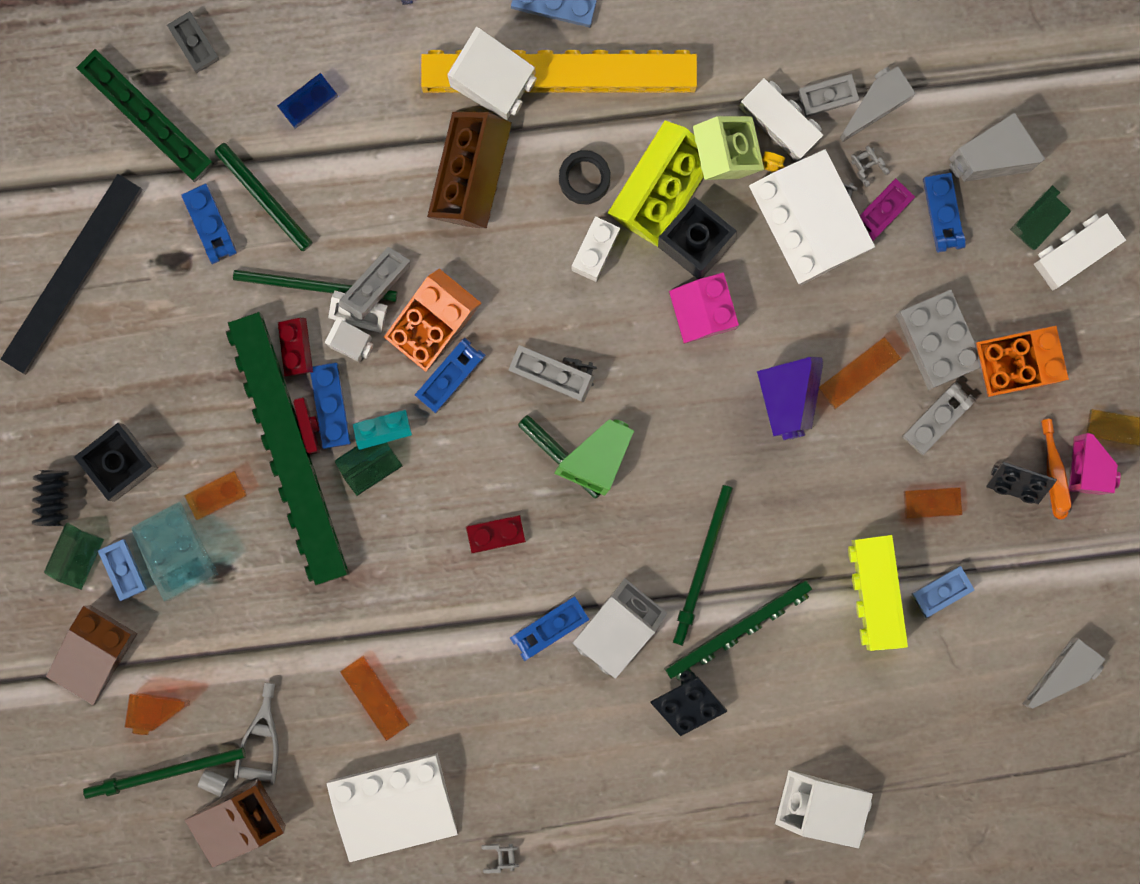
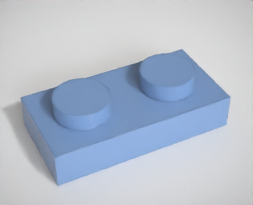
M125 539L98 550L120 601H124L147 590Z
M958 566L911 594L924 617L928 618L973 592L975 589L962 567Z

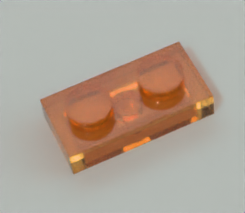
M233 471L184 496L195 519L198 521L247 497V494L236 471Z
M960 487L904 491L906 519L962 515Z

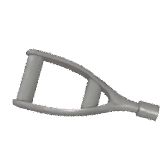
M264 682L262 706L246 731L240 748L243 747L245 749L250 734L272 737V771L241 767L242 759L236 761L234 778L237 780L238 778L251 780L258 778L260 781L270 782L271 785L275 783L279 745L271 714V698H273L275 689L274 683ZM265 718L268 725L258 724V722Z

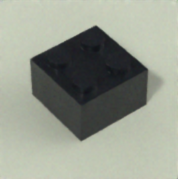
M694 197L659 236L658 248L695 278L702 279L735 242L737 230Z
M121 423L115 424L74 456L104 497L112 502L117 501L158 469L157 465L126 425Z

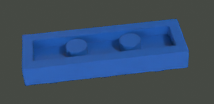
M338 363L313 366V372L310 374L322 448L327 449L351 445Z

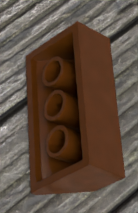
M452 112L427 215L428 218L465 227L487 229L512 122L489 112Z

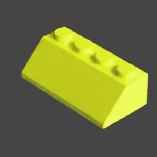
M665 120L608 211V214L625 228L657 247L659 236L685 208L704 177L698 148L695 143V135L686 127Z
M892 535L851 540L852 546H848L850 563L855 562L856 573L852 574V583L854 590L859 591L860 601H856V611L858 618L863 620L864 629H860L862 646L866 645L869 651L907 648L908 643Z

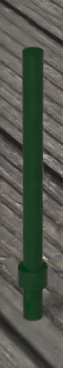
M234 270L233 272L234 281L331 294L334 291L346 293L353 286L242 270ZM389 290L381 300L396 302L398 292Z
M722 485L683 611H679L677 618L679 624L673 643L681 646L684 645L689 626L693 625L696 616L693 613L733 490L730 486Z
M242 747L118 780L116 777L103 781V784L84 788L83 795L85 799L105 794L106 796L119 794L120 790L246 758L245 749Z

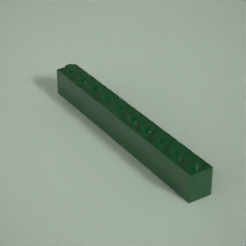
M260 312L228 322L230 330L226 331L230 346L236 347L238 356L234 357L239 372H244L247 382L243 383L248 399L253 398L256 408L252 409L256 424L262 425L264 434L261 435V440L265 450H270L273 460L269 461L272 473L274 477L279 476L282 486L278 487L282 502H288L291 513L287 514V518L291 528L297 529L300 539L296 540V545L300 555L306 556L308 565L304 566L307 578L309 582L314 581L316 586L350 575L310 454L306 453L298 418L264 317Z

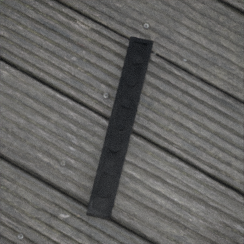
M119 174L116 175L0 360L26 375L143 190L141 187Z

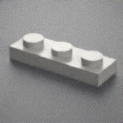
M387 247L339 300V307L362 321L410 267V260Z
M520 345L509 367V371L582 402L585 401L595 378L590 374Z

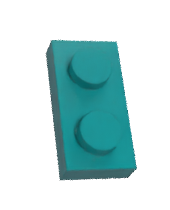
M406 410L353 424L356 444L359 450L412 436Z

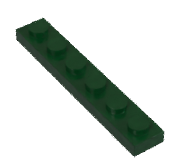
M96 49L76 67L194 183L214 164Z
M807 580L801 581L670 664L664 670L670 679L676 677L677 680H680V675L684 671L692 672L691 666L698 662L702 666L715 658L713 652L721 647L726 651L739 642L737 637L746 632L749 636L761 629L762 625L760 623L770 617L773 621L786 613L784 607L793 602L797 606L808 599L807 593L812 590Z

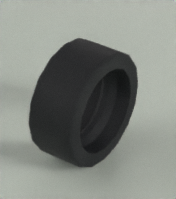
M580 150L571 153L563 161L559 169V185L562 193L570 201L577 204L589 205L599 201L606 194L610 186L611 172L608 163L601 155L593 151ZM590 162L599 169L601 182L593 192L579 193L571 187L568 180L569 172L575 164Z

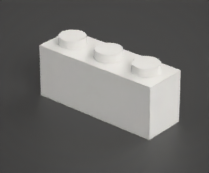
M763 78L741 101L739 108L747 116H752L753 121L795 162H798L821 140L823 134L820 131L822 129L813 119L807 120L801 114L802 109L793 100L788 102L781 95L782 90L773 81L768 82Z
M1095 214L1082 223L1085 229L1079 233L1072 230L1060 239L1063 243L1056 249L1051 245L1038 254L1040 260L1034 263V265L1052 291L1126 241L1108 214L1101 218Z

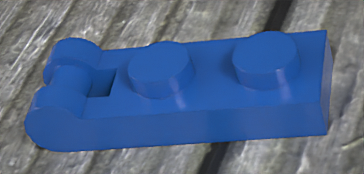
M952 173L924 177V189L937 253L945 252L947 248L952 247L956 249L965 248V237L962 232ZM951 229L953 236L945 238L943 231Z
M204 184L181 194L211 264L219 262V258L226 255L233 256L237 254L235 245L208 185ZM222 239L224 245L214 248L213 242Z
M466 338L455 347L415 394L435 414L486 356L482 351L479 350L477 352L470 346L471 342ZM462 354L470 359L466 365H463L458 360Z
M574 596L511 636L510 640L514 645L517 644L522 652L520 656L526 661L590 619ZM533 633L538 643L531 647L526 637Z

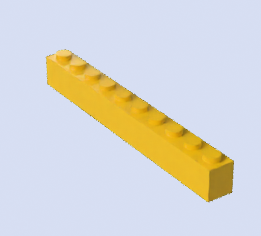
M430 50L428 54H421V87L423 93H460L450 87L447 74L462 50L455 51V54H444L442 50ZM512 50L535 67L534 76L537 80L531 91H525L524 93H695L697 88V54H690L689 50H676L674 54H663L661 50H649L647 54H636L634 50H621L619 54H608L606 50H594L592 54H581L579 50H567L565 54H554L552 50H539L537 54H526L524 50Z

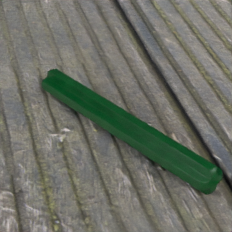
M226 143L220 144L215 149V154L301 251L307 250L313 244L312 240Z

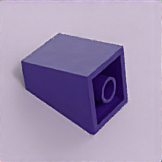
M807 357L757 371L773 437L782 436L783 440H791L805 436L804 431L812 429L823 368L822 357Z

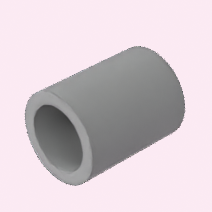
M205 769L197 787L221 797L229 779Z

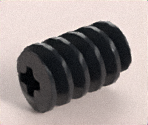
M39 470L41 473L34 475L33 480L41 484L34 486L32 490L41 495L33 498L32 502L39 504L40 507L33 509L32 513L39 515L40 518L32 520V524L36 526H64L60 524V521L68 519V516L60 513V510L68 508V504L60 502V499L69 497V494L61 491V488L69 486V483L61 480V477L69 475V471Z

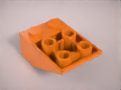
M439 268L427 276L384 338L426 372L467 324L481 305V302Z
M1057 326L976 342L988 397L1043 387L1069 380Z

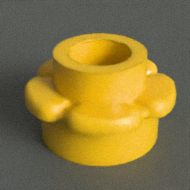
M767 151L764 152L762 162L765 170L776 172L779 169L785 168L783 165L785 157Z

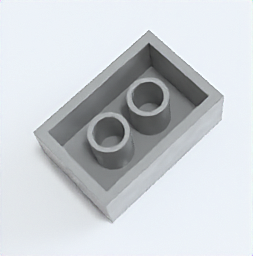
M952 290L904 309L895 315L928 390L981 368L977 347Z

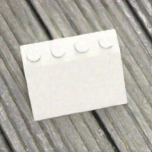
M826 149L749 185L799 285H803L875 248Z
M438 753L333 779L326 783L349 862L458 835Z

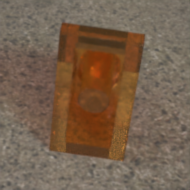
M136 692L129 695L125 728H132L133 734L149 735V731L159 729L187 708L190 700Z

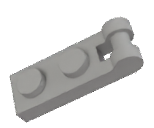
M957 381L902 436L921 455H924L976 401L971 394L967 395L961 389L962 386ZM952 397L960 403L955 409L948 403Z

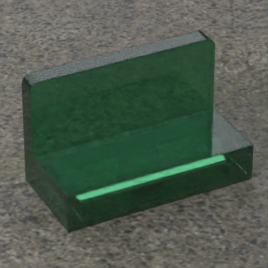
M1053 185L1010 228L1032 250H1036L1071 212L1057 198L1061 192Z
M388 442L360 450L356 446L335 460L344 480L356 496L403 467Z
M66 523L44 573L60 583L82 590L104 539Z

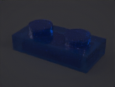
M320 72L277 105V107L294 129H296L337 98L338 95Z

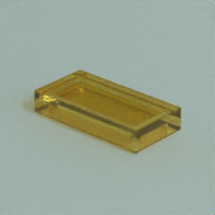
M1091 409L1086 433H1091L1096 439L1140 446V417Z

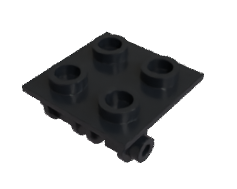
M1003 462L999 466H993L991 471L993 477L986 487L993 489L1001 495H1011L1020 498L1026 503L1039 504L1056 483L1057 479Z
M684 671L680 675V686L650 701L680 737L727 712V709L698 676L696 677L694 672Z

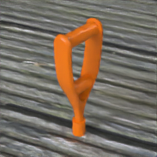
M1045 419L1041 423L1043 435H1046L1047 476L1057 479L1056 483L1049 490L1052 511L1057 519H1065L1072 505L1065 468L1053 438L1052 419Z

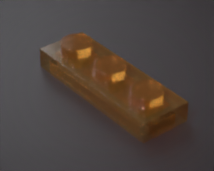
M884 337L823 383L819 390L831 406L836 409L901 360V358Z
M362 656L340 671L386 741L410 725L365 656Z

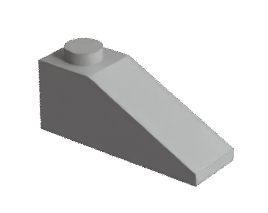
M898 66L892 70L887 67L875 75L876 80L871 85L840 136L842 142L914 97L916 93Z
M1072 638L1022 704L1033 709L1089 682L1091 678L1093 680L1096 679L1104 668L1101 664L1105 661V658L1080 639Z

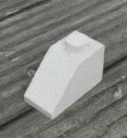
M336 318L325 341V344L331 349L358 362H361L362 358H368L374 345L370 343L372 340L370 335L339 318Z

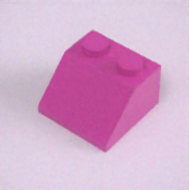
M724 272L695 280L669 291L684 344L738 328L739 324Z
M1091 433L1074 436L1069 491L1097 495L1115 493V488H1119L1121 479L1120 472H1117L1118 465Z

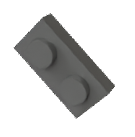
M190 11L167 24V27L196 74L220 60Z

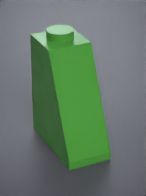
M609 419L558 465L554 474L605 496L612 486L634 430L628 428V424L616 419L612 421Z

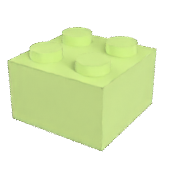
M717 116L693 126L695 143L698 148L701 169L705 180L740 179L764 170L752 116Z

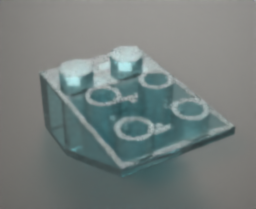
M181 502L131 527L151 578L164 601H171L219 575Z

